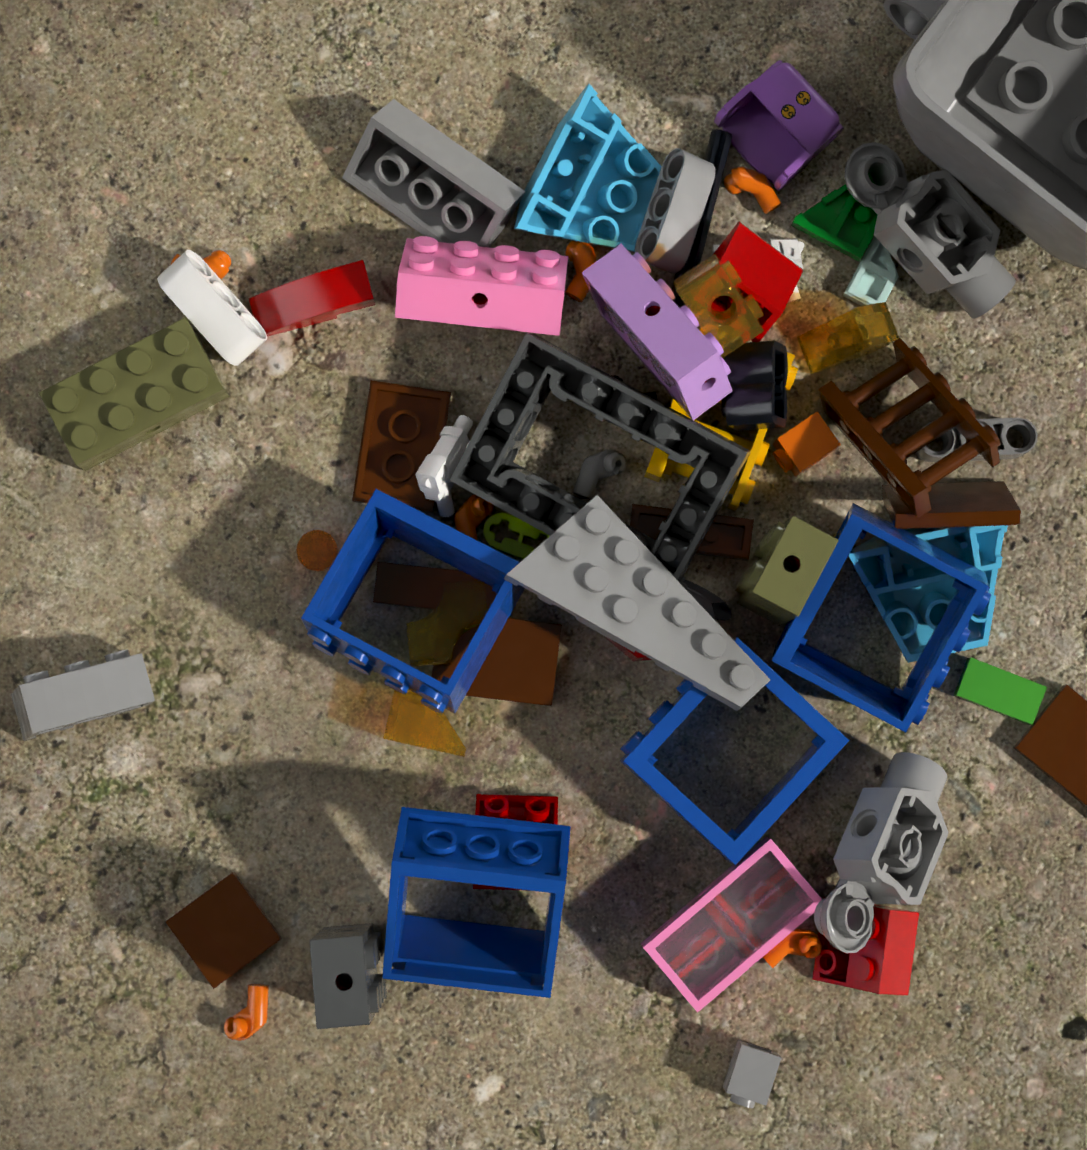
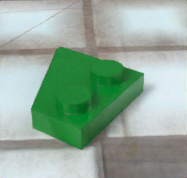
M868 172L869 179L875 184L872 174ZM845 184L827 194L820 202L804 213L798 214L791 226L860 262L874 236L877 213L872 208L863 206L855 200Z

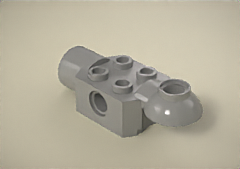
M876 142L865 143L853 150L846 162L844 174L849 193L860 204L872 208L877 213L874 236L926 294L946 289L968 315L975 319L992 309L1010 292L1016 280L994 256L1000 229L947 170L936 171L908 182L906 180L904 164L897 153L887 145ZM868 172L872 174L875 184L869 179Z
M909 752L896 753L891 760L881 787L862 789L833 860L840 879L836 888L816 906L814 922L820 934L824 935L833 947L844 953H856L865 947L872 934L874 904H921L949 833L938 806V801L948 776L940 765L924 756Z

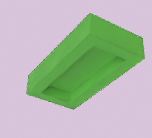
M969 657L966 660L953 696L1027 725H1033L1047 687Z

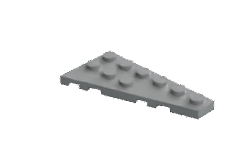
M598 495L504 577L505 580L515 586L519 584L538 595L537 598L549 605L554 604L574 615L577 621L630 651H637L655 661L654 664L667 672L671 670L687 679L697 689L736 711L742 708L770 681L768 676Z

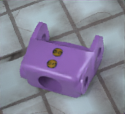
M778 60L756 80L739 91L723 106L714 120V123L718 127H722L723 131L732 134L731 144L743 159L757 172L763 173L778 191L800 174L813 158L825 149L844 129L839 123L840 120L836 111L793 65L786 62L783 63L781 60Z

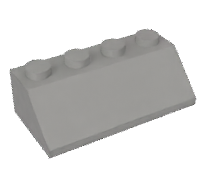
M395 99L391 100L371 117L342 176L345 181L422 235L445 243L455 244L458 241H471L481 247L492 246L510 221L526 192Z

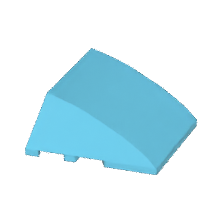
M588 84L557 125L525 188L526 192L520 201L514 229L615 248L622 243L628 251L635 252L636 241L662 166L641 143L635 141L622 126L621 119L615 113L612 114L596 96L598 93Z
M1008 525L904 529L986 573L990 587L988 593L991 594V598L980 616L973 613L969 620L968 630L971 632L961 651L988 646L996 600L994 591L998 568H1001L1002 564L1001 550L1004 532H1007ZM875 536L854 547L848 557L908 663L918 660L957 590L952 587L955 578Z

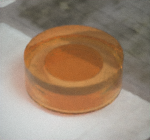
M309 531L300 538L297 544V557L305 568L314 572L325 571L331 567L337 557L338 545L335 539L325 531Z

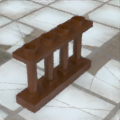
M899 338L893 342L897 362L851 392L848 390L842 392L832 380L819 388L818 391L825 414L917 518H920L932 510L928 493L932 490L931 486L979 454L991 467L996 466L1000 463L998 446L1001 443L997 434L989 425L982 426L975 419L976 416L970 404L964 398L958 400L951 393V388L944 376L939 372L933 373L927 367L926 360L918 348L915 346L909 348ZM906 375L919 387L918 390L875 418L871 416L865 418L859 412L861 404ZM929 401L943 413L941 417L898 445L895 443L889 445L883 439V432ZM954 427L968 441L922 472L919 470L913 472L907 465L908 457Z

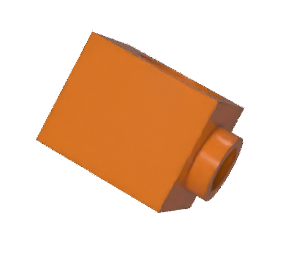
M817 411L775 440L773 445L776 451L773 452V456L784 472L787 473L791 470L794 476L797 477L835 451L841 444Z

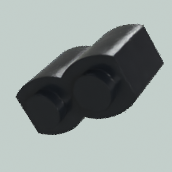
M775 340L729 344L727 355L723 359L731 370L727 377L733 391L724 397L721 402V412L723 418L727 421V426L737 430L785 427L787 420V393L785 386L788 374L786 346Z

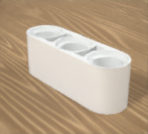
M186 250L158 276V283L166 295L214 349L230 364L238 366L267 340V334L260 323L195 252Z

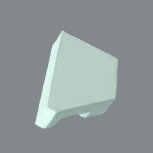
M875 236L861 259L843 297L879 314L899 276L889 251Z

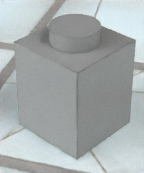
M738 1039L723 1084L726 1093L731 1094L730 1101L752 1109L755 1102L766 1106L782 1057L775 1051Z

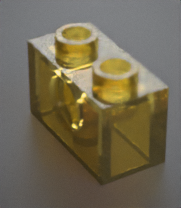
M714 254L673 281L677 293L695 315L704 333L710 332L724 350V353L720 355L722 358L764 331L759 321V318L764 316V313L752 294L744 298L736 286L742 282V279L729 260L722 264L717 255ZM717 297H731L733 302L727 310L718 312L711 308L712 302Z

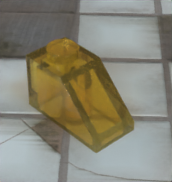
M882 302L857 307L797 336L810 374H815L873 353L892 344L899 339L887 304Z
M394 690L383 739L458 756H466L467 748L444 712L441 714L421 703L423 697L410 690L406 694Z

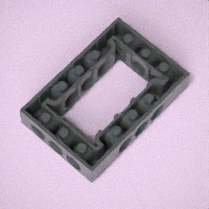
M526 333L456 466L450 481L550 536L587 504L584 500L513 462L550 391H552L557 398L565 402L575 403L596 415L594 418L601 422L607 421L632 434L631 438L638 442L644 441L669 454V459L681 464L686 463L694 468L687 482L680 487L678 491L680 496L669 516L660 524L658 529L661 531L656 540L625 524L680 583L751 451L535 334Z

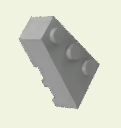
M122 650L104 656L106 663L90 666L89 660H84L64 666L66 673L49 677L48 671L24 676L25 684L19 685L11 694L23 741L34 739L36 735L58 729L62 731L74 727L73 725L96 719L100 720L153 703L155 699L142 653L130 656L129 650Z

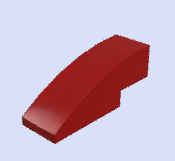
M364 260L321 271L248 298L252 314L264 328L267 337L337 319L339 314L375 305Z

